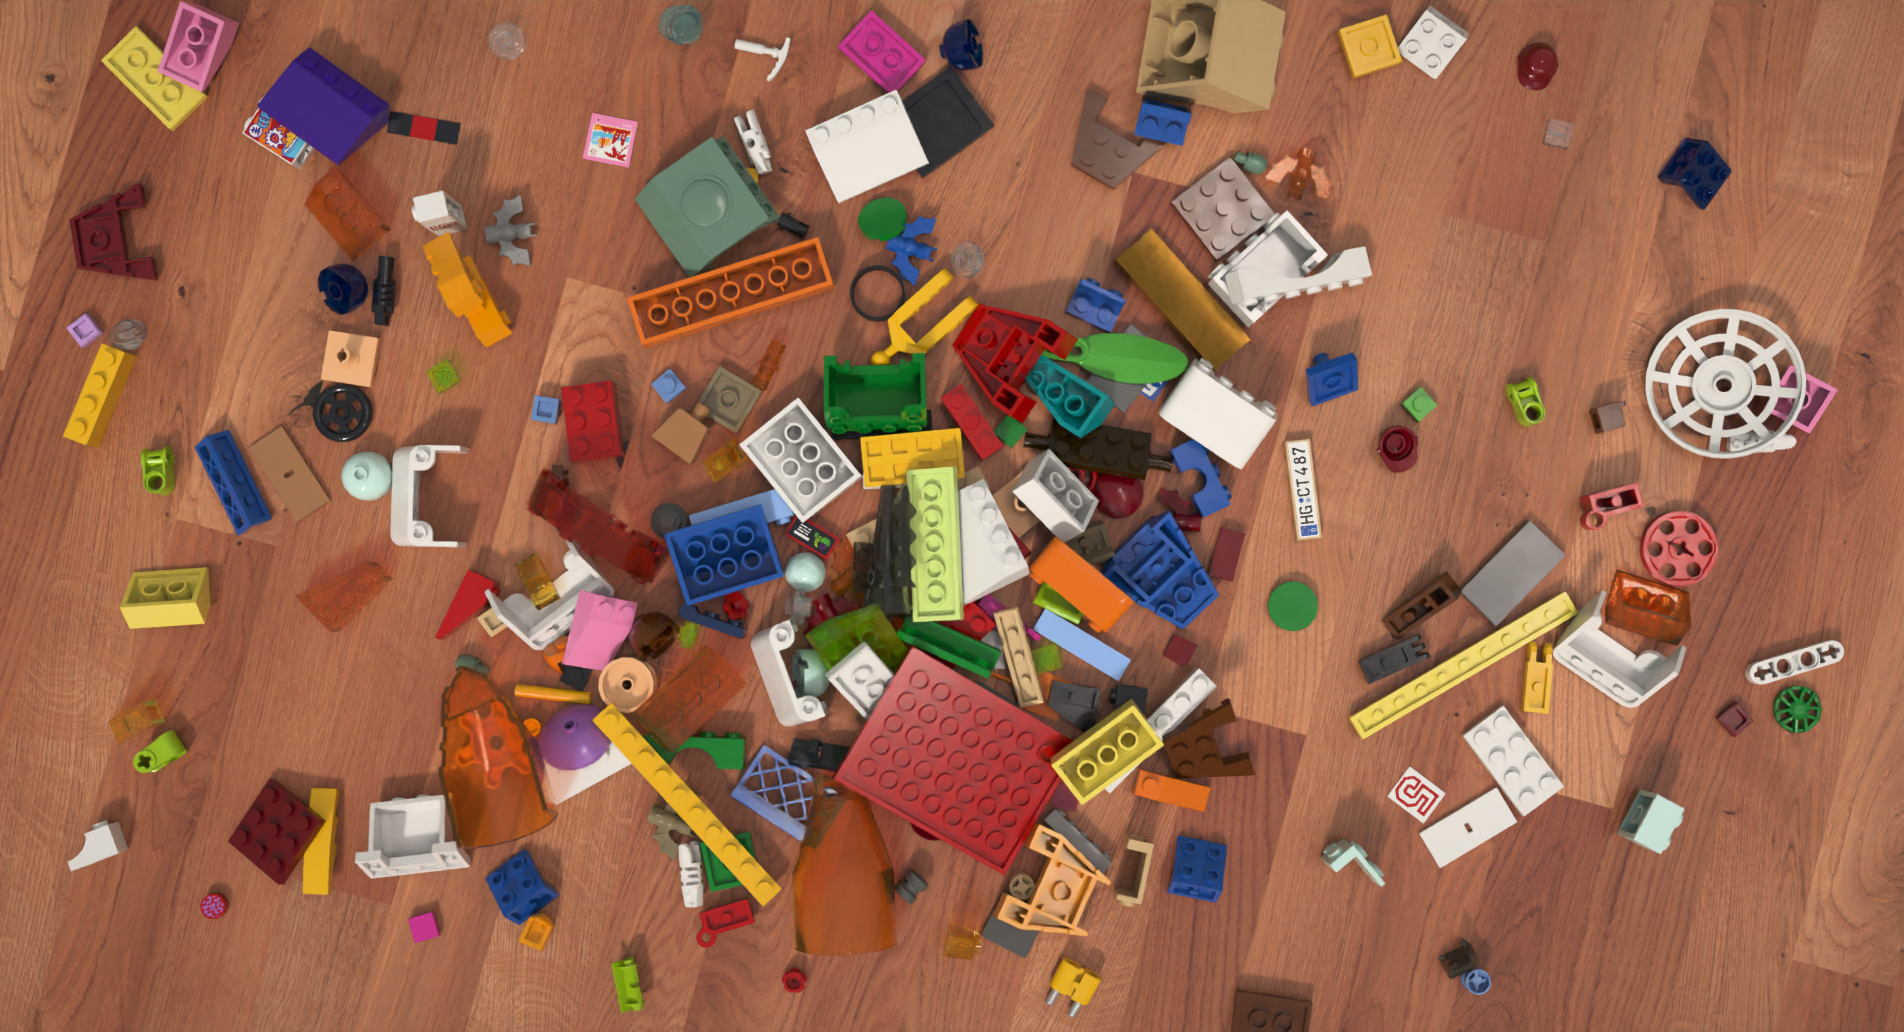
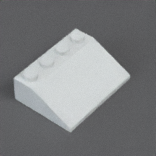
M897 90L805 130L838 203H842L929 164L903 100Z
M799 398L739 444L802 523L863 478Z
M984 479L958 491L963 606L1030 574L1028 565Z

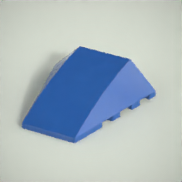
M1169 510L1146 520L1114 551L1115 556L1107 560L1100 572L1138 605L1155 612L1156 615L1181 629L1189 625L1219 596Z

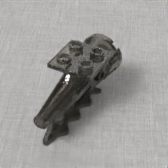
M905 485L900 487L897 496L895 492L896 486H880L873 543L854 542L853 592L865 593L862 616L866 618L890 619V617H897V614L898 619L913 617L908 588H916L915 583L910 579V570L916 565V559L910 553V545L916 540V534L910 528V520L916 515V509L910 503L908 486Z

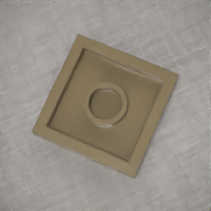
M719 366L699 401L711 409L707 417L738 434L763 391Z

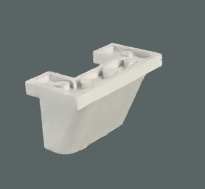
M422 794L411 799L396 797L391 799V801L370 803L368 851L355 853V863L373 879L470 867V856L457 841H453L448 797L446 795L430 796Z

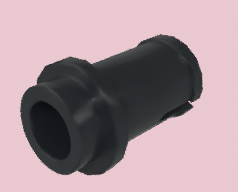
M783 212L776 224L780 227L781 231L784 229L800 237L802 240L810 225L793 218L789 212L787 214Z

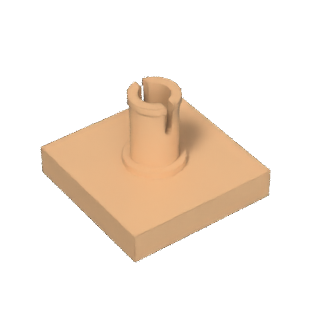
M329 330L321 379L373 388L381 339Z
M1022 472L993 495L1007 526L1018 538L1041 521L1013 492Z

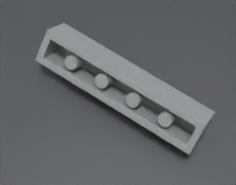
M1053 808L1045 816L1044 821L1057 833L1063 835L1075 849L1103 874L1112 864L1110 861L1111 857L1105 851L1102 853L1099 850L1100 846L1096 842H1090L1087 839L1088 835L1083 830L1079 831L1076 829L1077 824L1071 819L1068 821L1064 817L1066 814L1060 808L1058 810Z

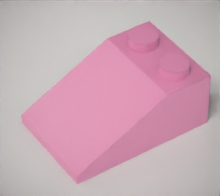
M180 1L157 72L204 92L230 50L239 23L197 3Z
M580 590L562 664L603 671L614 660L630 632L638 603L620 597Z

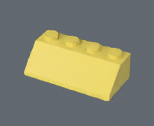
M1131 698L1051 757V765L1083 805L1164 746V743Z

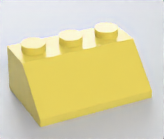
M208 568L133 572L120 606L129 628L205 624L210 609Z

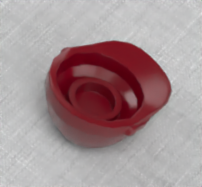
M1536 42L1527 46L1518 55V79L1524 87L1532 90H1542L1549 85L1559 67L1556 52L1550 45Z
M1391 426L1381 434L1377 452L1390 471L1395 473L1407 471L1416 464L1418 459V438L1405 426Z

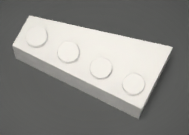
M612 741L600 759L578 770H560L550 766L543 757L537 759L549 809L632 764Z

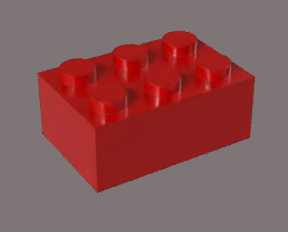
M612 381L561 387L570 461L578 464L625 457L616 384Z

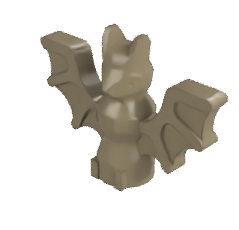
M668 802L666 808L653 805L647 822L657 825L658 830L652 835V838L659 842L660 853H665L672 860H675L680 844L671 837L670 831L677 830L679 833L695 837V835L691 833V827Z

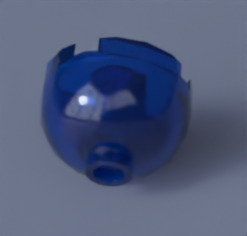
M971 19L958 21L949 26L943 35V44L939 46L942 58L946 59L954 69L960 71L975 70L983 65L982 43L977 44L975 36H978L979 33Z
M341 263L328 266L320 271L318 289L319 292L324 291L327 299L323 301L333 312L344 315L357 310L365 303L368 296V284L365 276L357 267Z

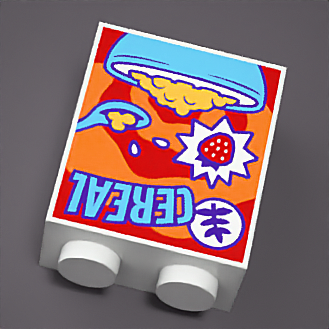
M259 108L254 116L250 117L244 125L242 134L301 170L314 150L312 146Z

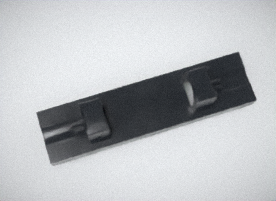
M794 738L788 763L789 765L836 772L850 747L823 743L819 739L811 738V741Z

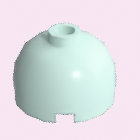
M363 451L352 455L346 460L342 468L341 480L344 488L351 496L359 500L374 501L390 491L392 487V468L386 457L376 452Z
M796 649L797 654H793L792 681L796 680L798 688H794L797 698L808 695L818 697L829 686L830 680L825 674L833 666L829 665L827 658L822 653L814 649Z

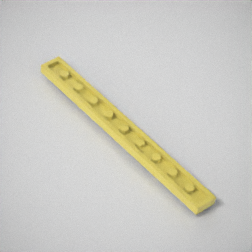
M1561 592L1348 718L1360 738L1365 739L1578 614V611L1568 594Z

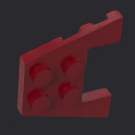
M135 184L130 187V190L122 194L118 193L112 196L111 200L101 205L97 204L69 219L78 269L154 281L158 280L155 258L145 257L129 260L121 212L146 208L143 185Z

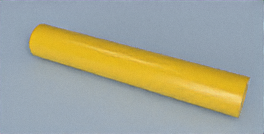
M516 684L515 696L580 704H590L592 699V692Z

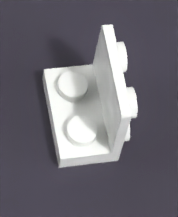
M1429 5L1399 45L1398 50L1403 57L1436 79L1467 40L1469 33Z

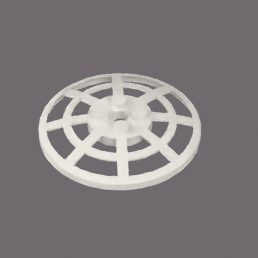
M1718 309L1689 317L1677 324L1663 337L1656 346L1648 364L1645 392L1652 417L1670 440L1683 449L1697 455L1731 459L1757 453L1775 443L1787 432L1795 422L1803 405L1806 393V374L1804 363L1797 347L1780 327L1752 312L1737 309ZM1729 319L1726 334L1710 335L1694 341L1686 330L1693 325L1707 320ZM1739 321H1747L1762 327L1778 341L1765 350L1753 340L1737 335ZM1678 336L1686 349L1675 360L1670 374L1655 371L1662 352ZM1725 342L1723 355L1710 359L1700 349L1702 346L1711 343ZM1735 343L1748 347L1757 353L1758 356L1748 363L1734 357ZM1783 349H1786L1794 365L1797 379L1796 388L1780 387L1779 372L1772 357ZM1692 355L1700 365L1694 376L1678 375L1684 361L1688 356ZM1764 363L1770 373L1771 386L1756 385L1753 371ZM1720 379L1728 380L1731 383V389L1727 392L1719 391L1716 387L1717 381ZM1653 381L1668 384L1670 401L1676 413L1666 420L1662 419L1655 404ZM1676 385L1692 388L1695 400L1682 408L1678 400ZM1754 395L1770 397L1765 409L1756 418L1747 405L1751 402ZM1778 397L1795 399L1787 419L1776 432L1771 434L1762 423L1772 413ZM1702 408L1706 412L1713 414L1712 428L1700 425L1689 416ZM1739 413L1747 423L1745 426L1736 429L1722 430L1724 416ZM1683 421L1695 431L1710 436L1709 450L1687 443L1678 437L1671 428ZM1753 430L1763 440L1757 445L1743 450L1719 451L1721 437L1739 436Z

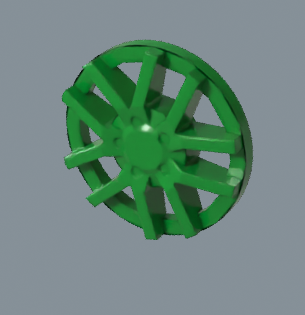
M1790 686L1783 689L1776 696L1773 704V714L1777 723L1783 729L1794 733H1803L1812 729L1820 721L1821 711L1823 710L1816 693L1803 686ZM1793 690H1800L1797 697L1792 692ZM1806 692L1809 694V696L1806 698L1805 701H1803V697ZM1786 693L1791 698L1789 702L1783 697ZM1812 700H1814L1816 707L1809 706ZM1780 701L1786 706V708L1779 710ZM1809 709L1816 710L1815 716L1808 714ZM1786 712L1788 716L1781 720L1779 714ZM1807 718L1813 719V721L1809 725L1807 723ZM1792 720V728L1785 723ZM1798 720H1801L1802 724L1800 729H1798Z

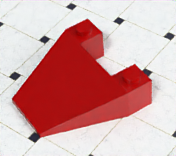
M979 304L952 346L992 404L1010 417L1024 423L1037 403L1019 390L1045 349L1065 360L1078 339L1048 319Z

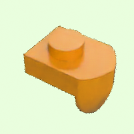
M545 913L530 915L518 942L543 952L554 929V923Z

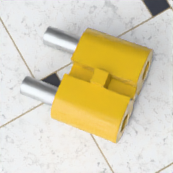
M1064 957L1049 983L1052 990L1045 1002L1053 1006L1059 993L1071 996L1074 1002L1068 1011V1015L1075 1018L1081 1006L1089 1004L1102 977L1086 967H1081L1079 963L1072 959Z

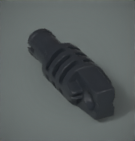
M379 256L378 275L373 281L371 312H374V324L389 326L390 315L394 313L396 282L393 280L394 258Z

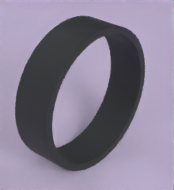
M875 265L861 270L855 276L850 288V298L853 307L859 315L870 321L881 322L888 320L904 304L905 289L901 278L895 271L885 266ZM876 270L885 271L893 275L902 288V297L898 307L890 314L882 317H872L863 313L854 302V288L858 280L864 274Z

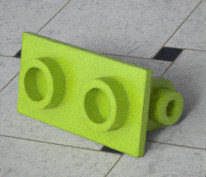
M633 956L611 963L621 1013L643 1009L645 1001L642 999L641 989L638 984L639 979L636 969L638 965L634 963Z

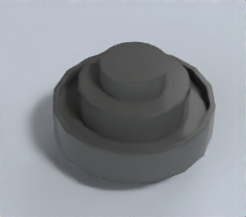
M672 503L658 506L653 511L650 519L654 533L665 539V533L688 526V516L684 509Z

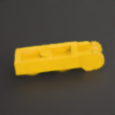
M1530 641L1528 643L1521 711L1549 714L1553 664H1551L1553 648L1551 643H1544L1542 649L1543 663L1536 662V642Z

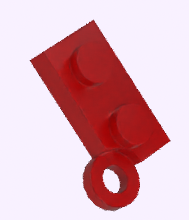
M749 898L700 912L699 915L703 928L698 931L696 940L701 947L709 948L716 942L717 934L755 923ZM709 933L711 940L709 942L703 941L702 934Z

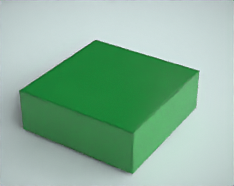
M1007 415L993 432L1012 449L1028 429L1019 421Z

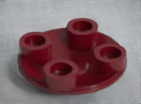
M1103 473L1095 483L1093 495L1099 500L1097 507L1102 513L1112 518H1125L1133 514L1140 507L1143 499V487L1139 479Z

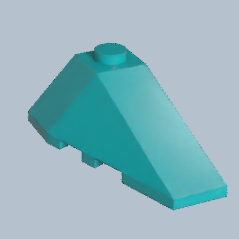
M1044 355L1040 356L1025 379L1057 422L1079 438L1084 437L1099 427L1115 406L1108 395Z

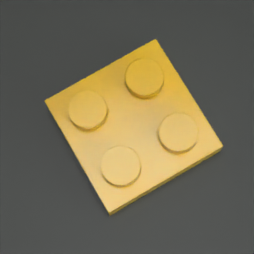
M1387 15L1339 29L1338 35L1353 79L1398 65L1402 62Z

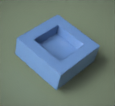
M672 369L667 370L651 384L667 404L687 389Z
M535 395L531 420L557 424L561 400Z

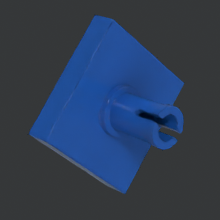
M1353 352L1332 360L1328 358L1327 353H1319L1313 358L1315 366L1305 369L1307 396L1311 407L1358 390L1357 359Z

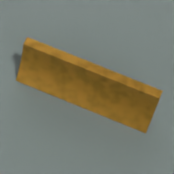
M1152 229L1115 259L1114 264L1194 354L1199 359H1206L1214 366L1212 368L1214 372L1251 340Z

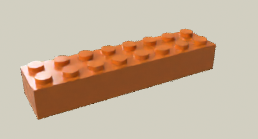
M816 237L627 297L641 345L648 349L833 290L835 287L820 240Z

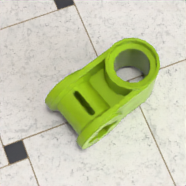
M1532 376L1527 377L1526 381L1514 385L1512 383L1506 385L1508 399L1513 406L1518 422L1522 426L1530 427L1544 419L1545 408L1542 404L1537 384ZM1527 408L1535 412L1534 420H1530L1527 417Z
M167 446L163 447L162 450L153 451L142 449L141 464L144 488L150 493L164 496L169 495L175 488L174 454L171 447ZM159 478H162L163 484L157 489L156 482Z
M170 730L138 752L133 759V765L141 773L157 772L183 756L187 749L174 730Z

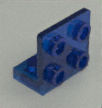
M1685 137L1657 178L1664 184L1680 186L1699 209L1705 210L1732 171L1708 141Z

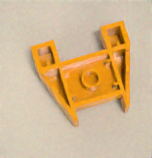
M449 231L422 246L427 259L432 265L430 267L434 276L437 275L438 281L436 283L447 307L457 317L465 315L468 318L477 338L486 348L512 334L508 325L512 321L505 310L501 311L472 257L469 255L462 258Z
M1035 823L1024 846L1048 858L1028 903H1025L1002 893L993 916L1019 929L1088 936L1089 932L1076 926L1096 881L1109 886L1111 881L1075 849L1063 835Z

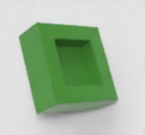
M1419 387L1401 403L1402 407L1416 422H1420L1437 406L1422 387Z

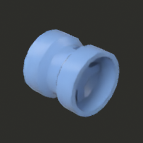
M1468 965L1462 969L1460 982L1466 989L1476 995L1484 994L1489 990L1491 978L1487 972L1476 965Z

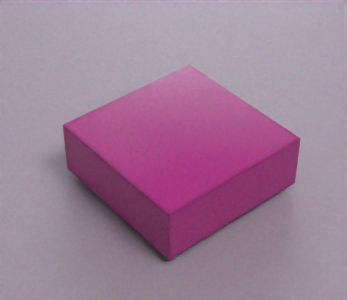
M434 911L408 919L415 943L441 935Z

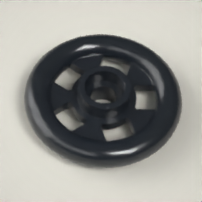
M347 383L331 385L318 395L314 403V423L319 432L332 441L349 442L355 440L365 433L371 423V402L364 391L355 385ZM346 393V400L336 401V394ZM358 400L362 410L355 412L352 402ZM325 404L332 405L329 412L330 415L323 414ZM344 408L345 415L340 417L338 411ZM355 418L359 424L351 430L347 424L351 423ZM332 421L340 425L337 432L329 428Z

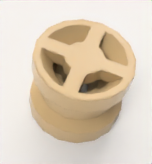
M1025 872L1015 873L1009 881L1011 894L1019 900L1030 898L1035 887L1032 877Z

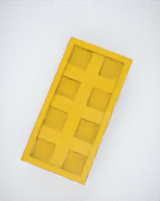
M960 428L860 437L865 487L907 484L906 470L957 467V479L965 478Z

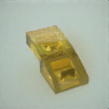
M537 553L515 564L521 582L527 588L532 602L538 610L560 599L558 591Z

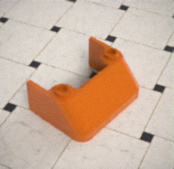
M1057 537L1050 540L1028 567L1031 572L1029 576L1040 585L1045 582L1081 611L1090 620L1088 625L1097 633L1101 631L1107 633L1134 603L1130 597Z

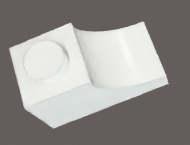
M106 820L92 825L93 830L84 834L86 841L82 851L74 859L68 861L70 870L74 871L129 850L119 822L109 824Z

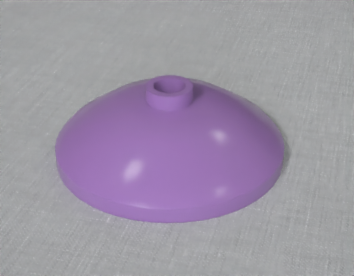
M575 704L565 707L552 715L542 727L538 739L539 751L544 760L554 768L570 771L585 768L600 759L611 744V740L592 721L602 709L591 704Z

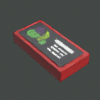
M797 516L794 517L785 532L786 536L828 560L840 540L810 520L802 523Z

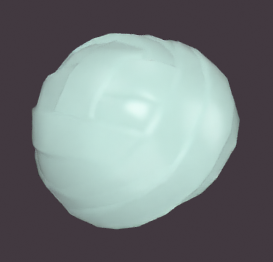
M810 552L794 555L789 559L785 567V577L788 584L798 591H813L825 580L826 568L824 563L817 555Z

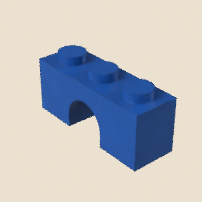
M1192 439L1168 451L1170 456L1173 457V462L1179 474L1193 469L1200 472L1203 476L1204 484L1202 489L1190 496L1201 518L1231 505L1229 501L1232 498L1230 491L1226 485H1221L1218 479L1221 476L1220 471L1215 463L1211 464L1207 456L1210 454L1208 448Z

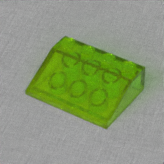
M878 604L826 620L805 634V637L828 670L832 669L864 641L893 674L908 651Z

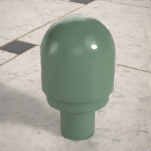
M1236 151L1233 158L1234 161L1242 164V168L1245 171L1256 175L1264 173L1268 167L1267 159L1255 152L1244 154Z
M462 654L455 661L457 671L469 677L480 675L487 678L490 673V668L483 666L482 661L474 656Z

